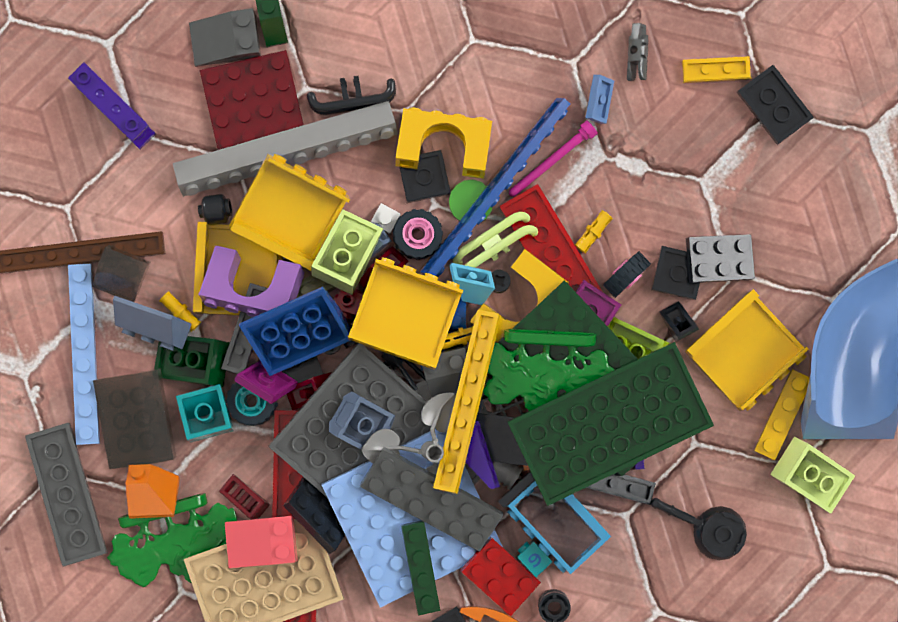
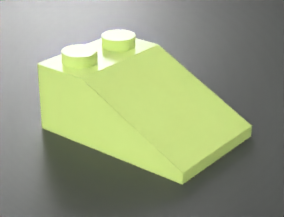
M342 209L311 266L312 276L353 294L363 276L383 228Z
M795 436L770 474L829 513L833 512L855 477L854 474Z

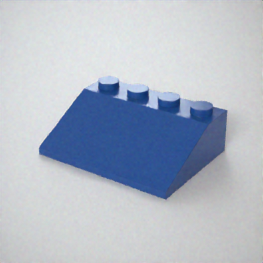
M320 287L239 323V327L269 376L351 341L348 339L350 325L340 307L324 287Z

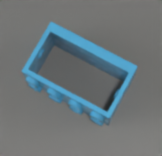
M534 481L508 505L509 510L507 513L515 522L520 520L525 525L522 529L531 539L536 537L541 542L538 547L547 556L553 555L556 559L553 563L563 574L566 571L572 574L611 536L573 494L563 498V501L598 538L568 565L515 507L525 496L528 497L534 491L533 488L537 486Z

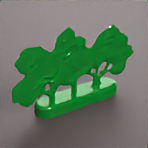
M506 329L504 330L505 342L518 344V348L511 352L507 351L499 343L494 344L487 372L493 378L487 382L483 393L488 397L489 402L494 405L509 404L513 399L521 395L524 398L525 408L530 411L557 398L559 390H565L568 393L615 369L608 365V356L604 351L596 350L585 357L576 350L577 347L594 346L596 344V334ZM525 344L543 345V352L532 357L528 356L524 348ZM550 345L567 346L569 355L561 361L552 360L549 356ZM515 355H519L517 362L514 361ZM573 357H576V361L581 360L584 366L583 369H578L575 366ZM570 359L571 364L566 365L565 362ZM585 359L590 360L591 364L587 365Z
M206 493L179 499L176 501L175 514L189 511V522L186 525L175 524L172 522L171 517H165L168 529L162 535H154L149 532L148 523L164 517L129 518L128 514L118 518L121 528L138 525L140 530L134 537H129L127 534L122 533L115 535L111 541L113 551L108 555L107 559L111 565L118 566L120 575L126 579H132L135 584L141 587H146L156 578L161 564H168L171 573L177 576L183 575L185 580L192 583L184 559L227 544L225 522L237 521L235 509H228L225 505L216 503L211 507L208 514L201 516L195 512V509L203 507L208 503ZM197 520H201L203 526H199ZM143 535H145V545L142 548H138L139 538L143 539ZM149 536H152L154 541H150ZM131 540H134L133 546L129 544Z

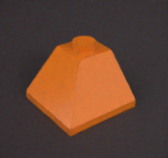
M152 464L129 465L126 479L129 518L174 517L180 477Z

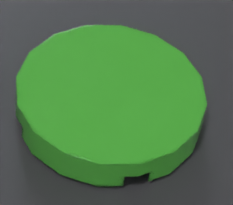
M465 180L457 184L451 191L449 207L451 213L458 221L463 218L487 187L485 184L476 180ZM490 207L487 210V212L485 213L486 217L484 220L487 219L493 207Z

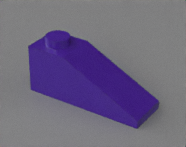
M475 421L465 463L490 489L498 488L500 484L480 423Z

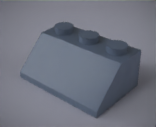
M114 296L115 326L123 328L121 333L135 337L136 333L142 335L141 340L154 344L155 340L160 341L161 347L172 351L174 347L183 349L191 323L170 314Z

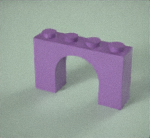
M215 245L199 292L204 305L217 308V306H220L232 313L241 311L251 317H255L296 299L304 277V271L300 264L279 260L273 280L266 291L253 297L241 296L233 288L241 257L237 250Z

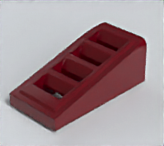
M232 474L219 490L224 497L250 520L259 519L270 505L235 474ZM237 483L239 485L232 495L229 494L230 490ZM244 489L246 492L237 500L236 498ZM250 496H252L253 498L250 500V502L246 506H244L243 504L246 502V500ZM258 502L257 506H256V507L252 510V512H251L250 510H251V509L254 507V505Z

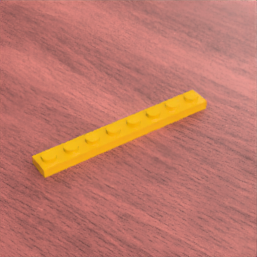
M477 310L443 446L444 455L439 462L433 486L436 490L458 494L501 320V315L498 313Z

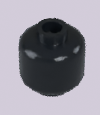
M223 194L205 196L202 199V205H198L199 217L204 218L205 222L209 225L227 222L229 216H232L230 199H226Z

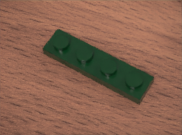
M424 521L403 524L401 529L417 614L419 616L441 611Z

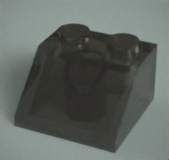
M108 245L105 247L98 264L92 287L135 302L151 262Z

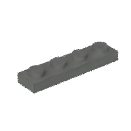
M250 283L246 297L257 296L266 291L267 288ZM240 312L221 368L235 374L248 367L253 352L252 346L239 327V323L253 318L245 312Z

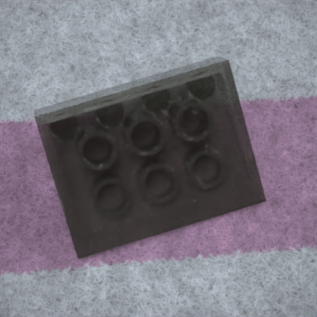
M160 368L93 380L109 469L174 460L177 457Z

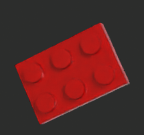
M492 537L486 541L480 552L477 551L460 570L510 616L513 615L541 583Z

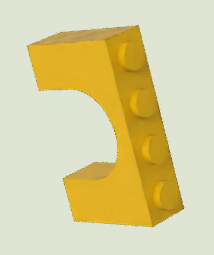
M415 107L403 108L395 166L418 169L423 141L435 132L445 131L459 137L464 144L465 156L462 176L484 179L492 121L484 117L469 118L462 114L447 115L441 111L426 112Z
M525 249L511 266L512 269L534 286L538 296L537 305L565 280ZM483 303V305L479 309L482 311L497 313L486 303ZM476 314L470 320L472 324L475 322ZM501 316L495 341L498 343L504 337V330L513 329L520 321H510Z

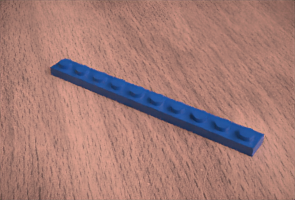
M556 98L420 271L423 275L429 273L439 277L443 273L444 265L447 261L452 260L457 255L458 247L462 242H466L471 237L473 228L485 219L487 210L497 204L501 192L511 186L514 181L512 178L517 172H521L526 167L527 159L540 149L541 141L554 131L553 126L555 123L565 117L568 112L567 108L570 106V103L565 98Z

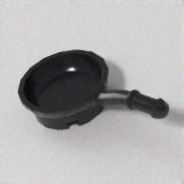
M653 498L650 502L653 508H657L669 516L672 515L690 524H694L695 544L700 552L708 558L719 561L730 559L738 554L745 545L747 537L746 524L740 514L731 508L723 506L712 507L696 519V517L658 498Z

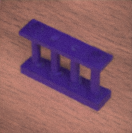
M84 62L68 77L77 89L140 150L156 135L149 125Z

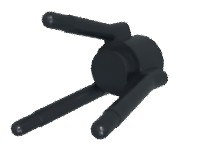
M384 353L381 356L384 360L383 363L389 369L395 370L398 368L413 390L416 391L418 388L403 367L404 361L426 381L425 374L413 362L388 353Z

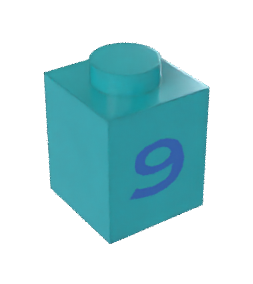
M526 541L517 550L520 553L517 558L535 577L552 563L551 559L534 541L530 544Z

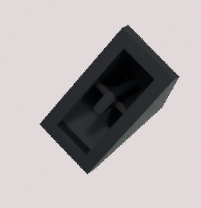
M679 301L659 311L675 343L699 330L696 323Z

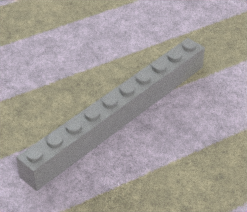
M386 101L175 162L173 167L182 196H192L201 191L216 189L225 184L237 183L242 179L255 177L267 154L272 156L278 154L284 157L289 165L302 164L308 160L323 158L339 151L344 152L356 146L368 145L373 141L389 139L394 135H398L390 103Z

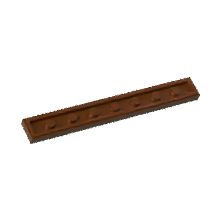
M160 231L0 250V274L166 254L164 235Z

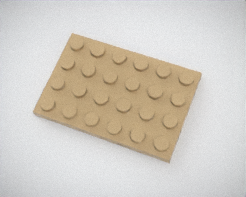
M294 519L298 561L295 563L229 568L227 544L184 559L205 622H283L344 600L328 552Z

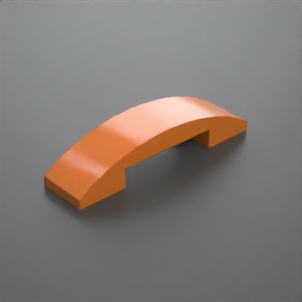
M462 606L460 609V613L478 622H481L484 614L499 622H519L506 613L488 607Z

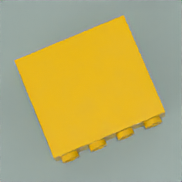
M267 154L229 225L230 230L311 271V266L345 203H349L350 198L344 188L338 185L332 187L326 184L327 180L315 174L314 177L308 175L305 168L297 164L294 167L287 164V160L278 154H274V156Z
M198 222L193 312L195 314L240 315L241 311L232 313L224 307H208L204 305L199 296L215 245L237 250L241 261L234 279L233 288L237 294L245 297L250 283L266 288L270 286L278 261L283 260V257L231 231L229 225H209L207 222Z
M384 257L381 260L376 259L348 339L435 370L463 290L459 289L460 285L447 281L445 284L437 281L438 277L429 273H425L424 276L417 274L416 269L410 266L403 265V268L395 266V262Z
M754 289L747 293L685 350V353L739 411L744 409L750 410L757 403L755 399L761 393L765 396L774 387L772 383L777 378L780 381L791 372L788 368L794 363L796 365L800 364L807 357L804 353L809 350L808 347L804 348L763 304Z

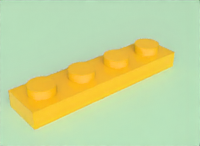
M793 369L791 370L753 451L773 461L776 460L805 398L810 377Z

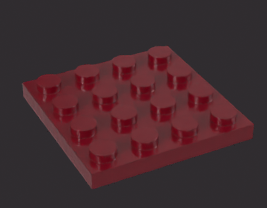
M287 50L199 70L218 150L304 125Z

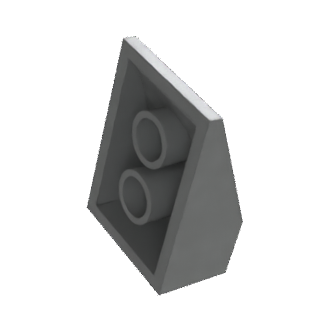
M253 8L230 11L189 22L195 67L241 61L261 56L256 15Z
M461 344L442 350L435 370L423 366L431 398L442 393L457 394L468 350L467 345L463 346ZM481 401L478 410L482 409Z

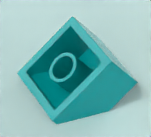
M220 384L176 396L186 438L190 443L234 431Z

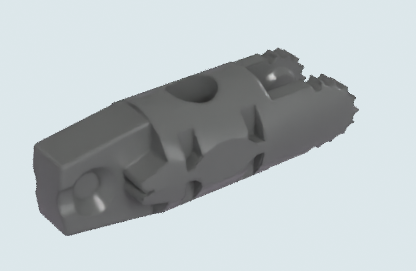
M633 23L631 36H629L628 81L635 80L637 65L639 79H647L649 40L646 34V25L642 23Z

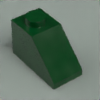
M256 0L266 47L288 43L280 1Z

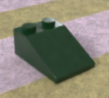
M187 336L183 349L174 347L172 351L161 347V342L158 341L153 377L210 386L220 384L223 387L226 371L221 368L230 342Z

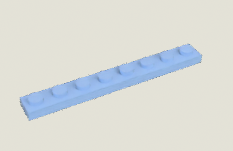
M92 264L68 265L76 445L100 444Z

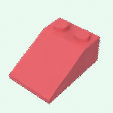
M293 516L225 522L229 568L295 563L298 561Z

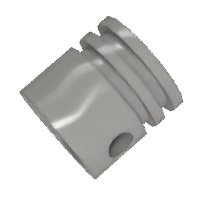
M496 461L493 464L499 484L502 482L503 486L507 485L509 490L524 468L523 466L519 467L518 464Z

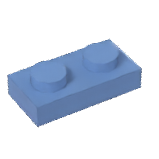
M593 75L586 119L599 124H607L614 80L602 75Z

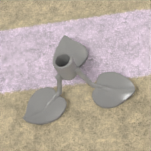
M454 393L438 394L429 399L423 406L421 420L424 424L431 426L432 441L425 442L421 449L399 446L400 439L394 431L380 429L374 432L363 445L362 453L365 458L374 463L383 447L400 455L399 450L421 454L425 459L432 462L433 465L428 466L426 470L436 475L439 462L444 455V450L437 444L438 439L436 438L435 429L439 432H447L456 395Z

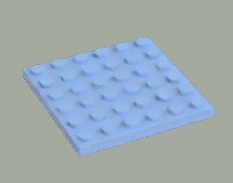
M435 429L436 438L438 439L437 444L443 448L447 432H439ZM429 431L400 446L421 449L425 442L432 441L431 432ZM399 450L400 456L424 469L433 465L431 461L425 459L421 454ZM367 461L321 485L381 608L413 592L401 525L422 520L360 487L362 480L373 464ZM464 465L459 488L480 499ZM424 522L435 580L462 568L477 552L474 548ZM494 529L490 537L502 546Z

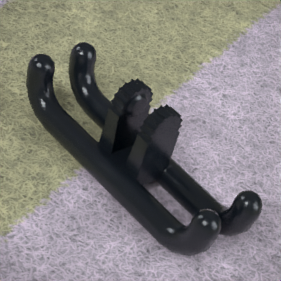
M354 76L353 83L356 98L349 99L347 82L345 78H340L343 100L320 103L317 101L314 92L307 93V100L310 108L319 115L353 111L386 101L390 103L396 95V83L394 79L390 78L387 80L385 92L362 96L359 76Z

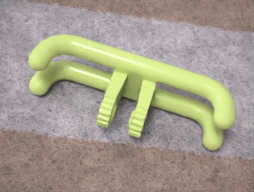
M514 213L461 247L453 258V263L463 265L462 258L481 245L485 251L467 262L465 266L476 268L490 258L495 261L498 259L497 253L502 250L505 253L509 252L508 246L525 235L537 236L538 229L532 225L523 226L502 239L499 233L518 221H523L524 223L530 221V216L527 213Z

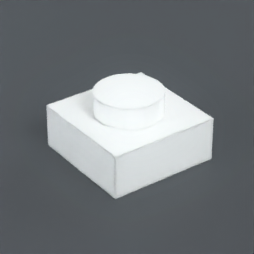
M381 203L371 222L379 223L385 232L391 234L401 214Z

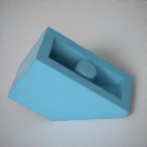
M451 263L449 266L452 280L460 285L459 289L463 290L461 295L462 301L483 305L495 289L491 271Z

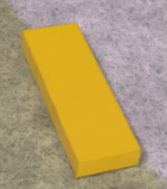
M749 56L682 60L683 83L751 79Z

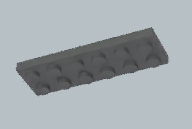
M70 423L26 435V442L62 566L64 567L108 553Z
M383 447L362 480L360 487L480 552L503 517V512L460 488L458 494L434 489L435 474Z

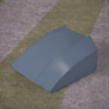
M351 391L343 397L335 415L330 420L329 432L362 450L363 445L374 432L392 427L395 415Z

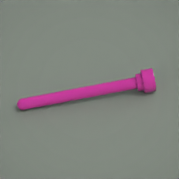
M588 120L581 124L578 130L579 133L509 190V195L515 197L584 139L587 141L594 138L598 132Z

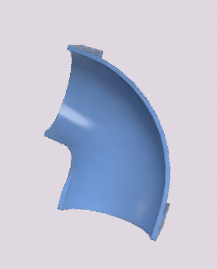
M898 259L874 269L849 285L830 304L822 317L815 334L811 374L800 421L803 439H894L898 425Z

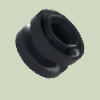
M547 590L540 596L538 601L540 616L546 622H564L570 615L571 605L569 599L561 590ZM551 602H558L561 605L557 611H550L548 606Z

